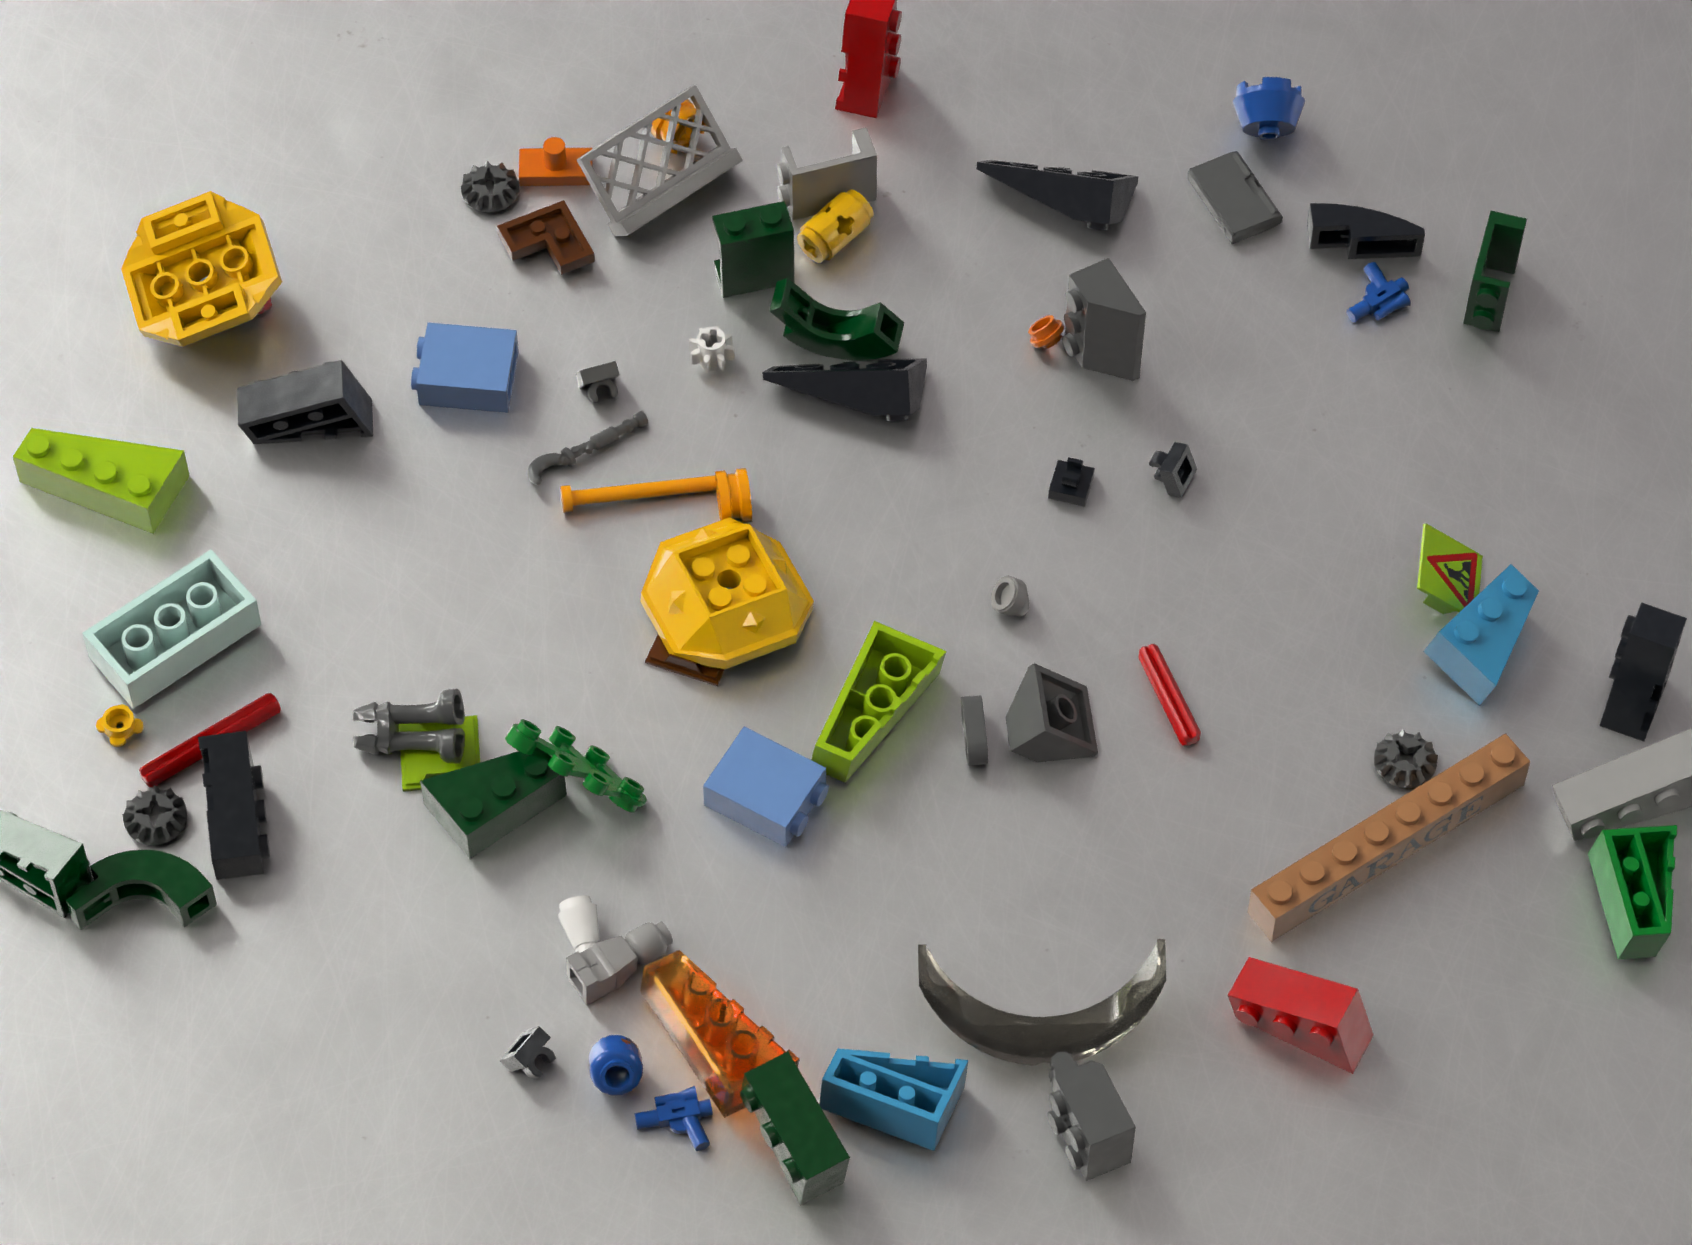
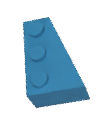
M1510 564L1437 633L1423 652L1480 706L1496 687L1539 590Z

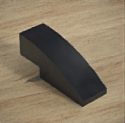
M1310 203L1307 220L1310 249L1346 248L1348 259L1421 257L1425 230L1418 225L1384 212L1363 207Z

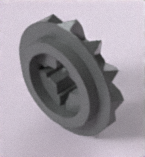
M487 160L484 166L477 167L473 165L469 174H463L461 193L463 199L470 207L482 212H497L509 207L517 199L520 189L519 180L515 175L514 169H506L503 162L496 166L491 165ZM488 179L493 180V194H489V190H487L486 181Z
M1402 729L1398 734L1391 735L1388 733L1384 740L1377 743L1374 753V765L1378 774L1391 785L1400 788L1418 787L1430 780L1436 771L1438 755L1435 754L1432 742L1424 740L1420 732L1413 735L1406 733ZM1400 751H1403L1406 755L1414 754L1411 764L1407 760L1398 761Z
M154 785L152 790L145 792L138 790L135 798L127 800L126 809L122 816L125 829L134 840L146 845H160L173 840L182 832L187 822V809L183 798L177 796L171 788L161 790ZM154 805H157L160 813H163L158 815L156 826H153L149 815H146L151 813Z

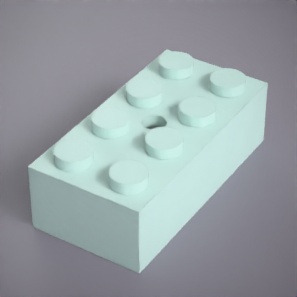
M211 549L82 634L91 661L128 704L135 709L259 627L261 620L257 600Z

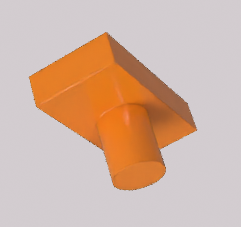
M551 137L545 140L543 148L519 149L520 186L590 185L576 159L592 150V148H565V142L561 138Z

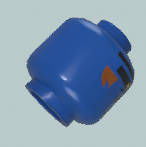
M609 1035L601 1038L593 1045L589 1053V1072L594 1086L602 1093L611 1096L624 1095L638 1086L643 1076L642 1056L638 1046L630 1038L622 1035Z

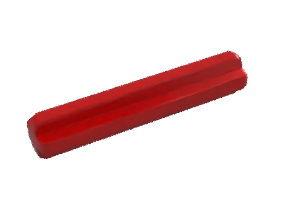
M1156 644L1143 646L1139 650L1138 658L1180 743L1183 746L1196 744L1200 740L1201 731L1159 647Z

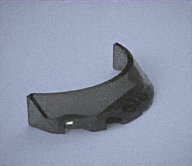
M1165 939L1156 940V944L1146 962L1120 990L1089 1008L1065 1015L1048 1017L1023 1016L998 1010L984 1004L962 990L945 974L933 958L926 944H918L919 987L933 1011L951 1031L969 1045L988 1055L1017 1064L1038 1065L1043 1062L1050 1063L1051 1057L1057 1051H1067L1068 1054L1071 1053V1056L1074 1057V1061H1078L1098 1054L1119 1042L1143 1020L1153 1007L1166 982Z

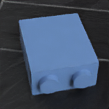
M427 322L425 337H419L417 343V359H421L419 368L413 367L411 376V389L417 390L419 405L508 413L519 353L517 330Z
M744 726L704 783V806L786 847L794 835L799 837L802 834L809 820V812L814 805L819 807L827 796L829 785L826 784V767Z

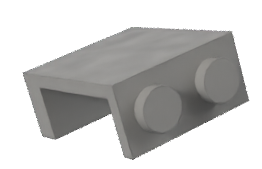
M866 127L852 130V155L797 168L789 146L782 147V163L777 164L778 176L782 185L777 187L779 201H785L792 220L815 215L840 192H847L850 189L859 192L868 202L876 200L877 153Z

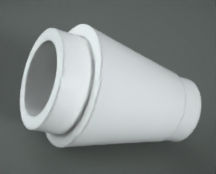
M587 895L575 896L562 901L559 904L560 913L558 918L574 951L581 953L599 941L597 905L592 903L590 896Z

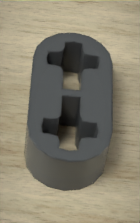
M982 696L961 697V716L967 765L988 764V746Z

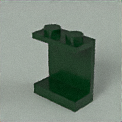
M785 201L712 216L720 244V259L714 260V270L723 298L774 288L777 281L787 277L795 283L794 228Z
M1490 211L1472 278L1463 324L1482 330L1500 332L1510 282L1485 277L1484 272L1485 268L1515 274L1527 222L1526 218Z

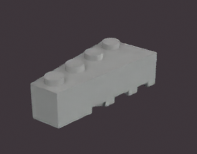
M1692 728L1553 784L1555 801L1573 840L1594 838L1602 830L1618 829L1692 807Z

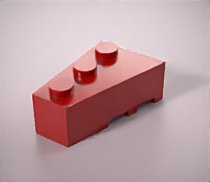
M897 0L849 1L845 12L841 52L845 53V69L840 68L838 81L843 82L839 97L836 99V110L877 119L890 79L897 78L901 64V58L896 57L901 44V34H897L902 18V11L897 10Z
M1248 957L1228 993L1235 1017L1242 1023L1264 1031L1352 1074L1374 1036L1358 988Z

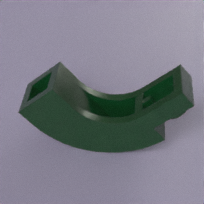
M788 277L777 281L769 311L785 324L783 336L792 343L821 356L850 361L874 360L897 353L905 323L881 302L859 310H838L827 307L810 297Z
M130 850L97 861L90 866L94 881L90 884L81 885L72 893L71 897L66 899L71 919L80 930L118 904L133 899H148L162 904L184 928L217 905L213 886L197 868L180 857L155 850Z

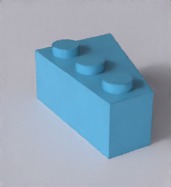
M838 1048L822 1078L819 1105L828 1112L935 1151L964 1090L968 1060L955 1059V1064L930 1062L928 1056L917 1055L916 1060L890 1058V1053Z

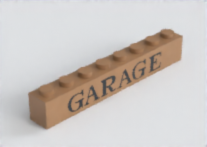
M1506 733L1251 889L1247 913L1271 942L1523 787L1530 766V760Z

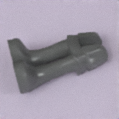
M458 689L444 690L440 694L438 702L430 704L392 705L390 702L378 705L376 702L353 710V721H364L367 723L377 721V736L375 734H366L353 737L354 748L377 755L379 751L390 755L393 751L429 750L439 752L441 759L446 763L459 764L465 747V733L463 729L450 728L437 731L399 732V724L432 723L461 725L465 719L461 693Z

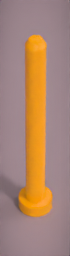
M715 475L573 491H571L570 485L560 486L562 509L563 513L573 512V506L715 491L718 483L715 481Z

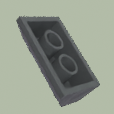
M1109 258L1069 274L1068 291L1065 293L1067 301L1066 314H1064L1065 335L1062 336L1065 351L1070 357L1074 356L1084 369L1131 381L1139 379L1146 311Z

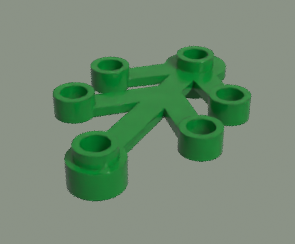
M521 719L519 724H513L505 737L509 745L524 754L532 755L536 748L552 756L548 766L554 772L564 777L575 776L585 778L582 784L587 790L598 796L607 795L614 804L628 812L635 813L638 807H643L647 802V798L643 794L644 788L641 784L628 777H624L622 780L606 765L610 756L605 751L590 745L583 756L572 746L576 737L565 728L556 726L548 738L551 742L549 743L539 737L541 730L536 725Z

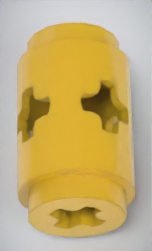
M850 189L847 192H840L800 228L797 242L802 251L811 260L817 263H821L824 260L829 261L870 225V219L874 216L873 209L866 198L856 190Z

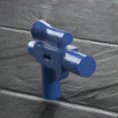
M1371 262L1364 267V272L1371 282L1366 287L1365 296L1362 301L1347 309L1346 313L1352 322H1356L1368 314H1374L1376 320H1380L1397 309L1411 305L1410 298L1405 293L1409 290V285L1402 277L1388 282L1377 263Z
M695 1085L681 1092L654 1097L657 1109L634 1113L637 1130L660 1126V1128L670 1126V1129L676 1134L687 1133L696 1151L704 1150L710 1145L700 1121L702 1117L713 1115L710 1099L698 1101Z

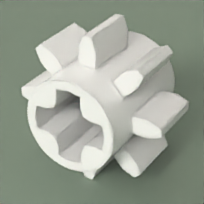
M717 325L704 329L700 327L697 339L689 338L691 364L696 365L699 363L705 373L717 370L724 371L726 360L735 359L732 334L725 335Z

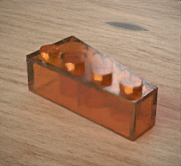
M678 950L644 966L640 992L725 1118L746 1108L740 1096L744 1073L787 1051L774 1041V1035L763 1025L761 1027L757 1026L744 1014V1008L734 999L730 1001L716 988L717 983ZM788 1050L798 1067L800 1059L792 1051Z

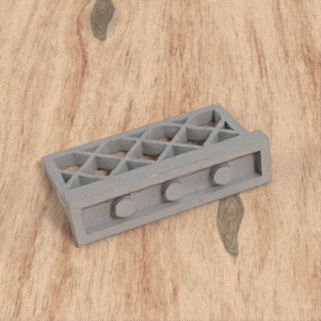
M696 85L690 86L576 159L611 221L608 223V226L614 236L630 235L743 161L737 149L730 148ZM688 98H691L697 109L694 122L678 118L681 103ZM672 109L671 116L665 114ZM657 118L669 121L665 141L650 137L652 122ZM677 124L692 128L689 147L673 143ZM643 128L642 134L636 133ZM700 130L710 133L717 145L716 148L708 153L696 150ZM628 137L641 140L637 160L621 155L623 142ZM648 142L664 146L660 166L644 162ZM614 147L613 153L607 151L610 148ZM671 149L687 153L684 168L679 172L667 168ZM600 155L612 158L608 178L598 176L590 161ZM694 156L700 157L699 159L693 162ZM619 161L635 165L631 185L615 180ZM643 167L658 171L656 186L651 190L639 187ZM666 174L672 175L671 177L665 180ZM614 186L630 190L627 205L617 211L611 200ZM637 192L643 194L636 199Z

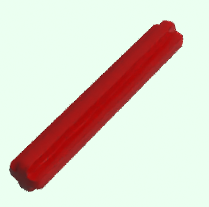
M266 693L140 767L139 772L142 780L149 788L154 787V785H158L202 759L198 737L250 731L280 713L281 708L278 700L272 693Z

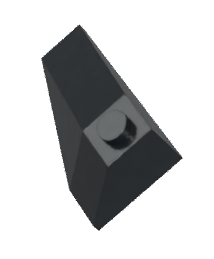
M997 160L977 162L976 167L977 170L1074 220L1086 221L1087 228L1108 230L1110 224L1122 222L1138 184V176L1092 170V172H1077V175H1074L1070 168L1043 167V170H1038V165Z
M927 358L878 360V363L866 365V368H860V364L850 361L830 365V370H824L823 364L773 366L762 372L765 381L874 416L886 415V421L896 422L908 420V415L920 409Z

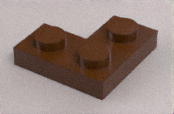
M564 200L497 226L498 236L512 261L547 249L561 275L595 262L594 252Z

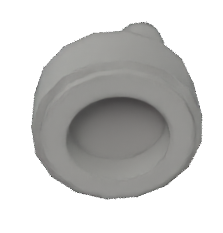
M1009 575L1002 577L997 581L991 593L993 609L1007 616H1025L1029 610L1026 584L1022 580Z

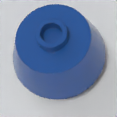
M1262 77V84L1248 87L1246 81H1243L1237 85L1236 97L1233 100V106L1243 132L1264 140H1273L1293 133L1305 104L1301 85L1293 88L1291 87L1290 79L1280 77Z

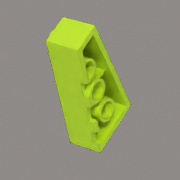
M36 428L30 429L13 455L20 483L152 534L156 531L190 476L184 450Z
M874 621L815 744L811 760L826 767V775L846 783L940 674L946 651Z

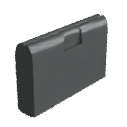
M1239 152L1227 153L1189 169V182L1231 244L1274 228L1283 221V216Z

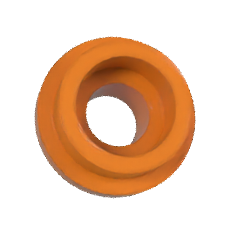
M1053 315L1045 316L1029 328L1030 342L1035 348H1050L1061 340V333L1065 326L1061 320H1056Z

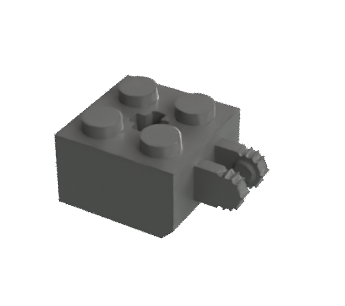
M1057 1051L1050 1061L1049 1078L1053 1089L1052 1093L1049 1094L1051 1110L1047 1112V1117L1053 1132L1056 1135L1062 1134L1067 1144L1065 1152L1070 1165L1074 1170L1080 1169L1083 1177L1088 1181L1131 1163L1136 1126L1103 1064L1091 1060L1078 1066L1071 1053Z

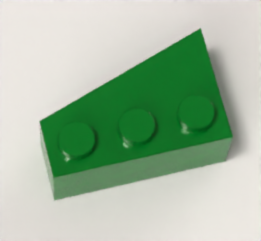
M1677 825L1602 830L1588 852L1618 959L1656 957L1671 934L1674 893L1671 886L1672 872L1675 869L1676 857H1673L1674 839L1677 836Z

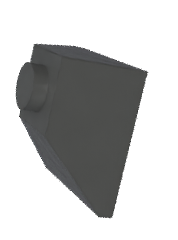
M1038 664L1030 665L1005 717L1010 750L1035 762L1087 758L1097 755L1098 749L1087 686Z

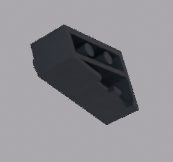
M342 360L326 362L317 367L293 371L287 375L256 381L253 384L237 388L238 426L253 444L302 441V435L324 433L326 440L338 439L337 433L361 431V437L373 436L372 399Z
M1642 602L1636 617L1628 615L1609 678L1613 679L1614 682L1600 722L1601 727L1645 742L1666 687L1687 618Z
M240 731L198 737L199 749L201 750L204 763V774H202L203 786L206 787L209 841L216 880L264 874L263 859L270 858L268 834L261 835L260 824L267 823L264 799L258 800L257 790L264 789L261 765L254 766L247 732Z

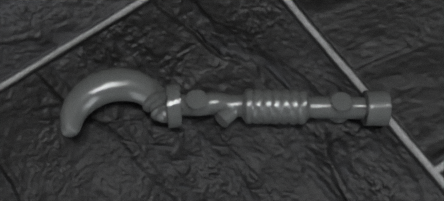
M643 411L634 414L631 420H624L621 425L615 428L611 426L591 436L588 442L573 446L571 450L565 447L561 450V454L549 453L539 456L529 465L527 471L528 478L536 485L541 484L540 474L546 468L557 464L571 467L576 464L575 458L586 452L590 455L593 449L599 450L618 440L620 435L630 433L636 427L642 428L648 425L647 416Z

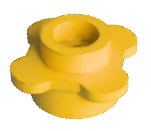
M123 704L110 707L105 711L103 717L99 718L96 722L97 731L105 733L110 738V744L114 747L125 745L126 739L133 734L141 733L144 728L142 720L134 718L133 712L127 705ZM123 724L122 728H117L116 726Z

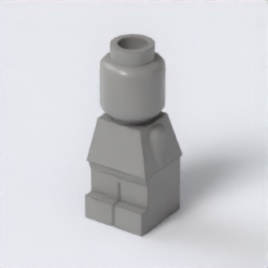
M648 922L628 932L625 939L622 936L595 942L587 950L581 953L577 951L566 957V976L585 1004L588 1005L606 994L618 990L637 970V963L639 965H646L664 955L667 946L673 943L671 933L663 922H659L656 925Z

